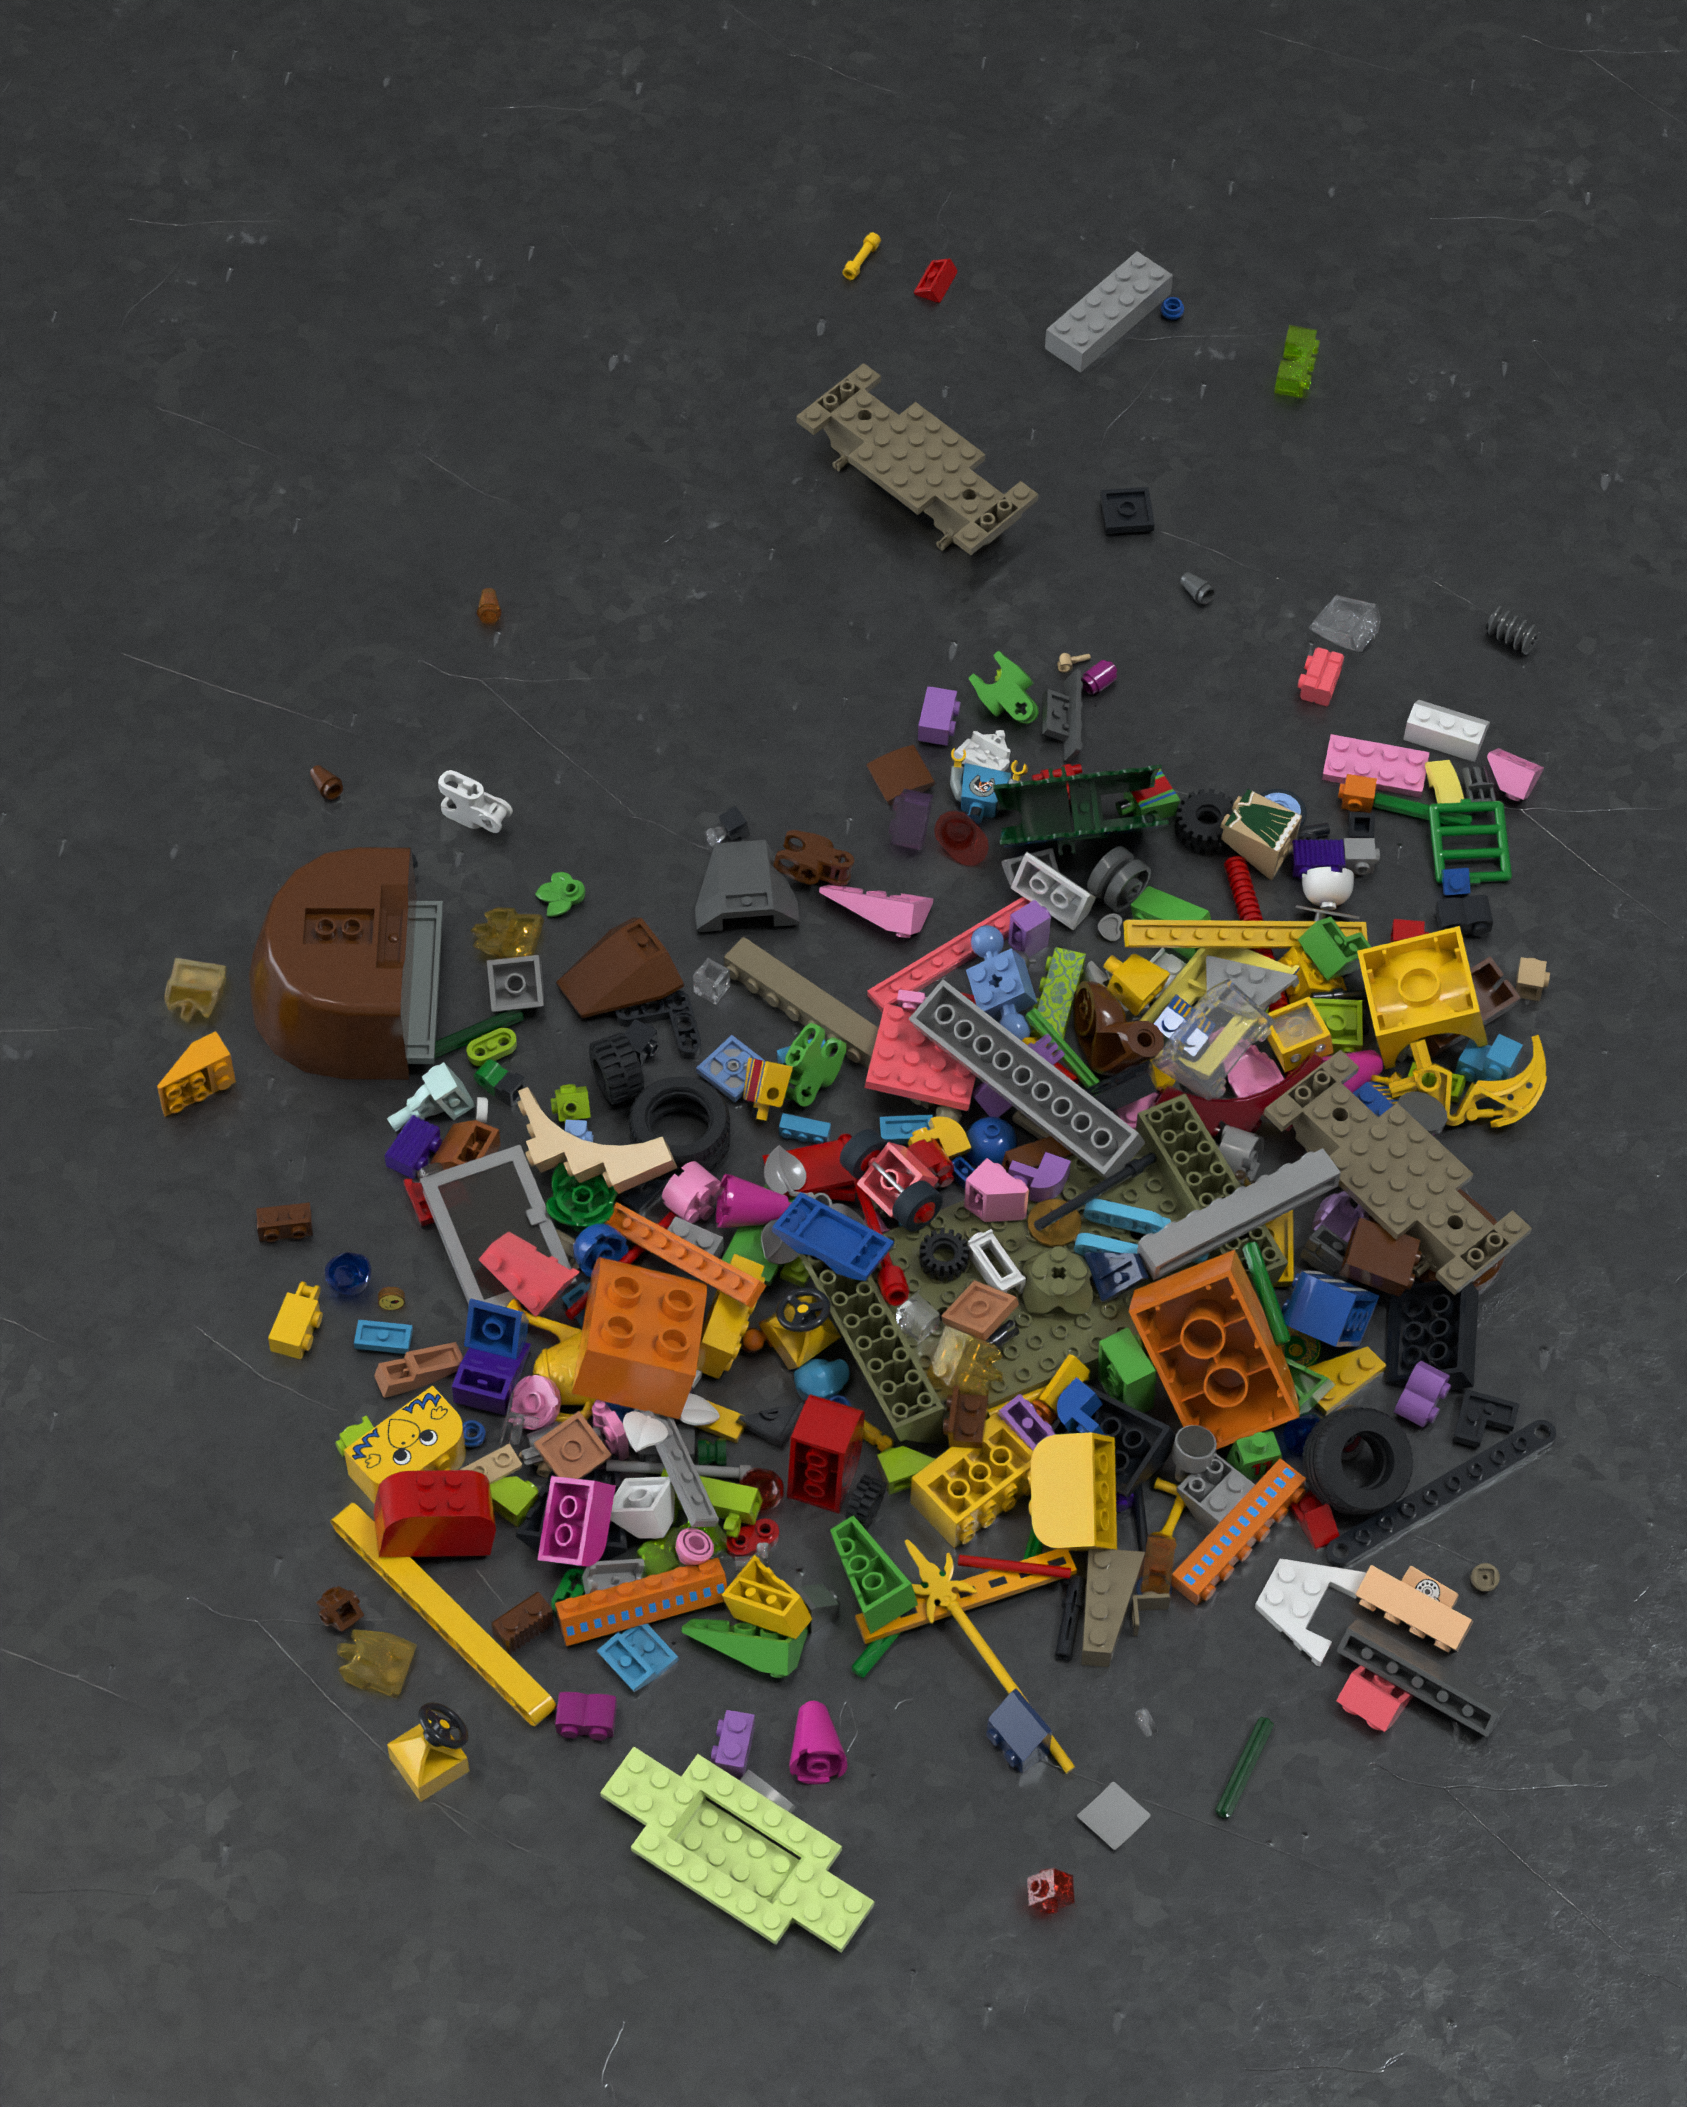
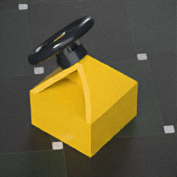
M799 1288L789 1292L779 1301L776 1312L759 1324L789 1370L799 1368L841 1337L828 1318L830 1313L829 1299L823 1292L813 1288Z
M429 1702L421 1706L418 1713L420 1724L387 1744L391 1761L420 1802L469 1772L468 1758L461 1749L468 1741V1729L459 1715L447 1706L436 1702ZM432 1711L439 1712L448 1717L450 1720H446L445 1718L439 1717ZM452 1729H458L460 1733L458 1740H455L450 1734Z

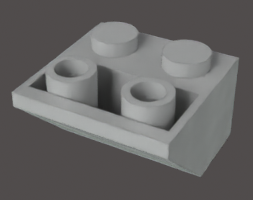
M1214 1453L1210 1467L1200 1473H1191L1177 1487V1492L1194 1518L1212 1532L1255 1484Z

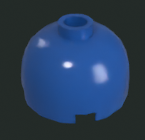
M989 1116L979 1119L971 1125L966 1134L971 1146V1150L966 1156L976 1167H979L986 1158L1002 1166L1005 1152L1017 1148L1018 1141L1014 1128L1007 1121L998 1117Z
M598 1223L588 1226L577 1236L574 1242V1259L583 1273L591 1277L598 1257L619 1261L628 1252L627 1240L616 1228L608 1224Z

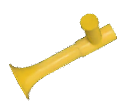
M1158 1477L1154 1489L1176 1495V1499L1164 1527L1159 1532L1151 1533L1149 1540L1161 1550L1173 1551L1177 1547L1173 1539V1532L1186 1504L1177 1492L1179 1485Z

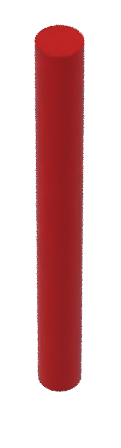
M959 1555L958 1566L1066 1579H1070L1071 1576L1070 1567Z

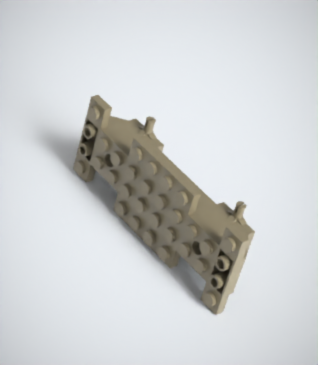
M864 363L796 416L797 423L813 435L822 428L825 430L831 440V447L841 455L839 459L832 463L835 470L840 471L845 465L851 464L917 515L924 511L934 519V526L945 535L936 542L937 547L941 551L951 543H954L972 555L983 545H988L1020 519L1023 512L1038 501L1039 494L1022 481L1003 494L976 474L973 470L985 461V454L918 403H913L898 415L871 395L869 391L881 383V376Z
M1339 1050L1267 1106L1263 1114L1281 1131H1284L1292 1124L1297 1133L1295 1139L1305 1147L1307 1153L1311 1151L1316 1152L1323 1148L1341 1172L1338 1185L1391 1236L1397 1240L1403 1234L1421 1240L1418 1248L1419 1251H1422L1421 1261L1416 1267H1413L1412 1274H1415V1277L1418 1278L1426 1270L1430 1269L1436 1272L1435 1277L1449 1291L1456 1295L1470 1282H1474L1506 1256L1514 1246L1530 1234L1532 1228L1513 1210L1495 1225L1488 1221L1458 1192L1460 1188L1472 1180L1474 1174L1398 1103L1377 1117L1343 1085L1358 1073L1359 1067L1345 1053Z

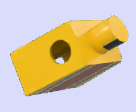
M748 1058L743 1098L744 1100L754 1102L751 1118L767 1121L770 1105L782 1106L792 1073V1066Z

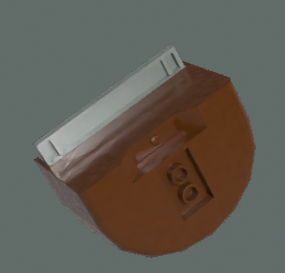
M357 847L324 853L295 870L270 903L254 948L249 972L250 996L255 1027L275 1055L306 1073L339 1079L409 1080L408 1064H434L443 901H417L411 848Z

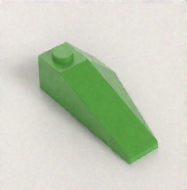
M691 1619L682 1626V1633L760 1672L770 1673L772 1677L783 1678L788 1676L798 1666L808 1633V1626L805 1627L797 1639H793L762 1627H756V1625L748 1622L730 1626V1622L727 1620Z

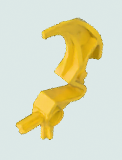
M1539 1035L1531 1037L1533 1057L1524 1071L1506 1080H1478L1476 1084L1472 1082L1457 1112L1453 1115L1450 1114L1452 1072L1431 1062L1425 1039L1410 1043V1047L1417 1068L1413 1070V1076L1388 1083L1392 1098L1402 1096L1407 1092L1418 1091L1436 1098L1444 1106L1448 1118L1446 1124L1451 1126L1459 1125L1466 1119L1474 1121L1477 1118H1491L1499 1115L1503 1117L1490 1121L1491 1128L1514 1123L1532 1110L1545 1088L1547 1080L1546 1062ZM1426 1073H1433L1435 1075V1082L1430 1086L1422 1084V1076ZM1528 1082L1532 1084L1531 1088L1526 1087ZM1509 1094L1513 1095L1512 1100H1508L1507 1097ZM1490 1097L1506 1106L1502 1110L1477 1109L1475 1102L1482 1098Z

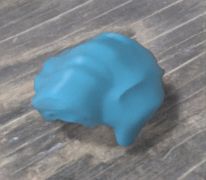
M810 1359L794 1372V1382L798 1395L803 1400H807L810 1394L825 1399L838 1395L849 1380V1366L841 1359L828 1362L825 1359Z

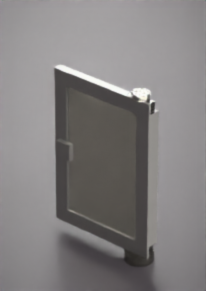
M521 1145L444 1170L442 1163H433L421 1168L417 1172L424 1197L468 1305L472 1298L507 1307L510 1301L516 1298L478 1260L494 1241L508 1231L537 1247L536 1251L547 1257L553 1256L558 1259L559 1264L570 1270L572 1269L550 1215L547 1213L545 1203ZM576 1278L569 1284V1286L576 1284Z

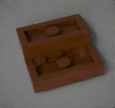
M914 745L894 750L866 764L890 806L911 793L916 797L936 785Z

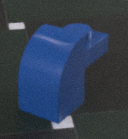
M1076 1377L1064 1389L1058 1399L1057 1413L1059 1419L1069 1434H1074L1077 1431L1078 1433L1105 1435L1100 1426L1090 1418L1102 1406V1403L1096 1393Z

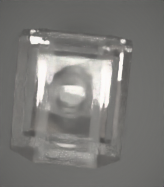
M1336 595L1310 624L1309 629L1336 645L1353 651L1363 652V648L1378 633L1381 617L1377 604Z

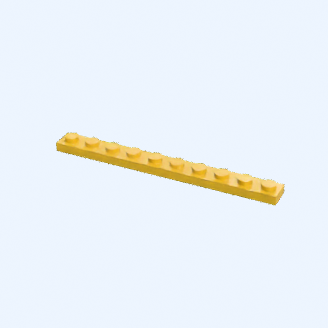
M1126 920L1123 922L1125 947L1291 949L1293 946L1302 947L1298 939L1316 921ZM1335 922L1346 937L1361 932L1368 941L1366 922Z

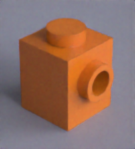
M1347 774L1345 784L1340 783L1338 798L1343 799L1341 809L1352 812L1371 813L1377 778Z

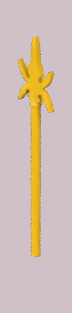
M908 1539L905 1540L908 1552L919 1568V1576L922 1582L929 1585L927 1588H923L919 1584H912L915 1594L929 1596L926 1606L929 1622L931 1624L934 1622L936 1609L934 1601L939 1600L941 1602L939 1606L947 1607V1611L951 1612L1006 1691L1010 1694L1017 1688L1025 1698L959 1606V1602L956 1601L957 1593H952L951 1590L953 1588H957L959 1592L976 1594L977 1590L965 1582L951 1581L954 1566L950 1553L946 1554V1564L944 1567L946 1575L940 1576L941 1570L935 1564L928 1562L914 1544ZM1052 1735L1050 1752L1067 1774L1075 1766Z

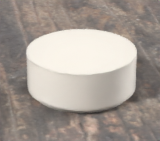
M477 1097L476 1120L485 1124L487 1123L488 1099Z

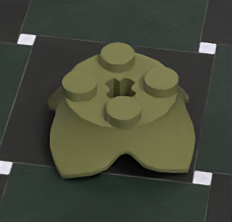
M1056 1246L1052 1250L1038 1253L1026 1260L1023 1273L1027 1276V1281L1023 1290V1299L1028 1313L1044 1314L1059 1306L1067 1313L1073 1315L1088 1314L1093 1299V1292L1089 1280L1092 1274L1085 1258L1067 1251L1062 1246Z

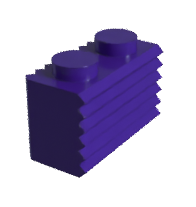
M1294 839L1292 841L1290 852L1292 877L1302 879V874H1307V870L1319 867H1331V871L1342 873V868L1346 866L1344 842L1342 839Z
M412 1115L384 1155L386 1167L412 1179H415L418 1173H423L428 1165L429 1156L432 1152L436 1153L442 1143L439 1127Z

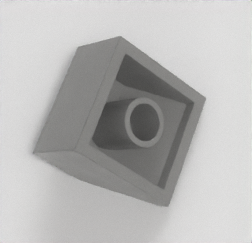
M539 955L487 960L492 1013L544 1007V984Z

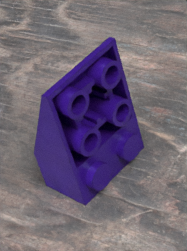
M525 1343L516 1360L469 1348L460 1363L452 1384L454 1403L506 1416L507 1409H509L512 1401L510 1400L511 1392L520 1379L531 1344Z

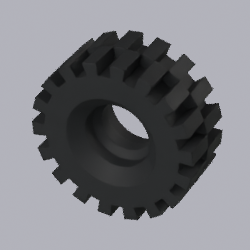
M1199 789L1197 795L1192 791L1189 793L1188 798L1185 796L1182 798L1181 804L1177 807L1175 821L1176 836L1179 835L1178 840L1181 844L1186 842L1185 848L1188 850L1192 847L1195 848L1194 853L1200 854V851L1203 850L1205 855H1211L1212 850H1215V853L1218 854L1221 853L1222 847L1225 850L1230 848L1221 839L1223 833L1221 824L1227 814L1231 815L1234 811L1232 810L1233 799L1230 796L1225 799V793L1221 791L1219 794H1214L1215 789H1209V793H1205L1204 789ZM1201 816H1211L1217 820V823L1206 825L1198 821V818Z

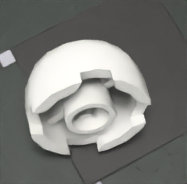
M1319 867L1309 869L1307 874H1302V886L1305 896L1311 903L1321 906V910H1335L1337 905H1341L1349 899L1353 891L1354 873L1349 869L1342 868V873L1331 871V867Z

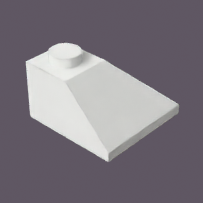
M625 1478L614 1495L610 1520L637 1538H664L674 1521L675 1489L670 1478Z

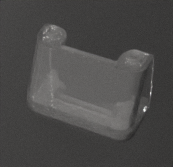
M1228 978L1210 988L1203 995L1151 1063L1160 1071L1206 1100L1213 1098L1217 1100L1226 1090L1224 1087L1226 1083L1225 1077L1252 1043L1258 1040L1263 1042L1270 1035L1272 1030L1269 1028L1275 1020Z

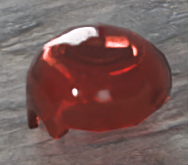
M755 1467L747 1471L741 1478L740 1485L758 1488L763 1500L760 1507L761 1511H769L777 1507L784 1496L783 1481L773 1470Z

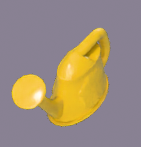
M512 1299L507 1308L524 1312L529 1319L528 1324L555 1334L560 1340V1343L548 1349H543L538 1355L533 1366L532 1376L548 1377L555 1382L560 1391L561 1405H582L584 1407L580 1413L586 1420L592 1416V1406L597 1399L572 1394L582 1330L540 1316L535 1317L521 1308L518 1299ZM559 1412L555 1421L564 1422L574 1414Z

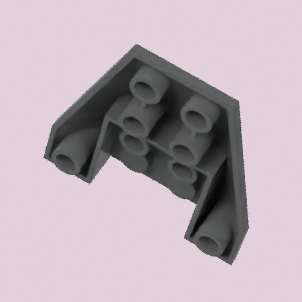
M766 840L715 843L695 907L697 932L723 930L722 919L773 915L774 926L800 925L798 900L784 874L774 868L775 856Z

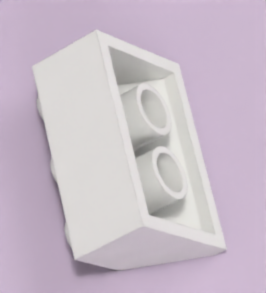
M1418 700L1414 703L1408 718L1403 740L1475 762L1490 722Z
M1028 852L1024 855L1011 885V889L1030 902L1036 900L1041 907L1047 908L1051 916L1072 930L1089 914L1096 899L1088 891Z

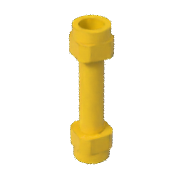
M872 232L865 237L863 247L853 261L847 262L842 271L847 279L853 280L858 276L861 264L871 251L874 252L881 242L879 235Z

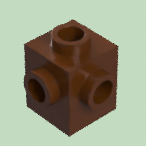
M340 1586L328 1589L323 1593L322 1598L316 1602L321 1610L318 1612V1615L327 1627L332 1626L341 1632L351 1627L364 1616L359 1607L360 1601L352 1590L347 1591Z

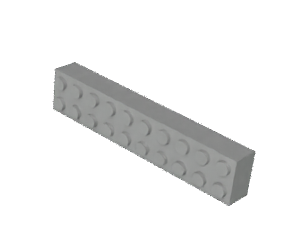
M944 979L941 980L909 1018L910 1022L919 1032L1104 1179L1124 1169L1125 1164L1130 1162L1145 1144V1141L1136 1130Z

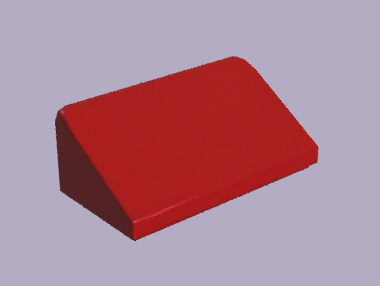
M932 260L917 285L914 294L934 302H941L958 272L952 260Z

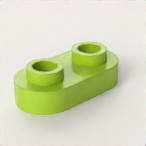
M499 1028L472 1040L467 1046L469 1062L476 1066H482L488 1059L496 1061L511 1054L517 1047L516 1035L511 1029ZM507 1043V1045L501 1046L500 1044Z

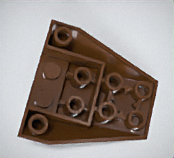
M634 917L610 929L556 981L559 989L581 1018L663 999L685 987L666 948L642 918Z

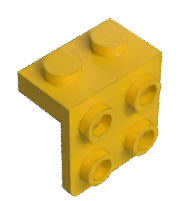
M1293 946L1277 961L1292 968L1295 965L1300 966V970L1295 974L1298 976L1299 984L1295 988L1289 986L1285 989L1290 1004L1311 996L1312 992H1327L1334 988L1347 990L1342 976L1327 981L1319 972L1318 967L1310 956L1305 953L1303 947Z

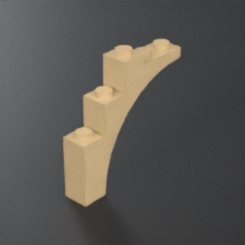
M528 1087L518 1091L521 1100L517 1103L522 1115H527L530 1123L526 1126L532 1138L526 1141L529 1151L525 1153L530 1165H536L541 1173L556 1167L559 1163H564L569 1176H575L579 1183L603 1173L608 1187L613 1186L619 1194L677 1169L670 1148L663 1137L644 1143L624 1146L601 1145L582 1140L562 1130L552 1122L541 1110L535 1096Z

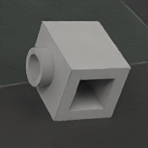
M1344 838L1345 868L1358 875L1373 874L1375 864L1380 862V850L1375 848L1374 838Z

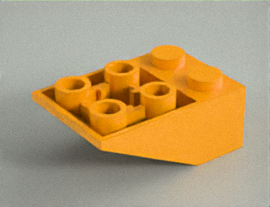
M216 1031L192 1042L157 1085L165 1117L172 1113H178L184 1107L194 1102H200L219 1090H225L236 1082L231 1054Z

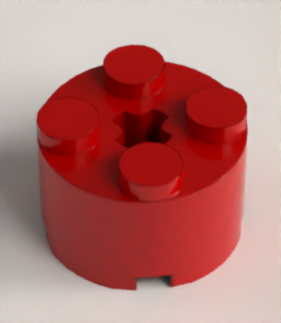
M931 1138L932 1142L928 1143L925 1139L913 1143L907 1149L939 1179L934 1185V1189L937 1190L940 1187L950 1185L954 1180L952 1175L954 1164L936 1139Z

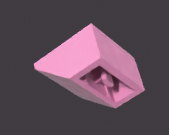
M986 1158L966 1179L964 1207L984 1222L1023 1220L1027 1215L1029 1189L1022 1180L1015 1179L1009 1175L1000 1164L993 1163Z

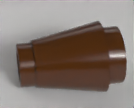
M316 765L311 769L310 776L322 797L332 800L340 796L343 791L340 778L321 765Z

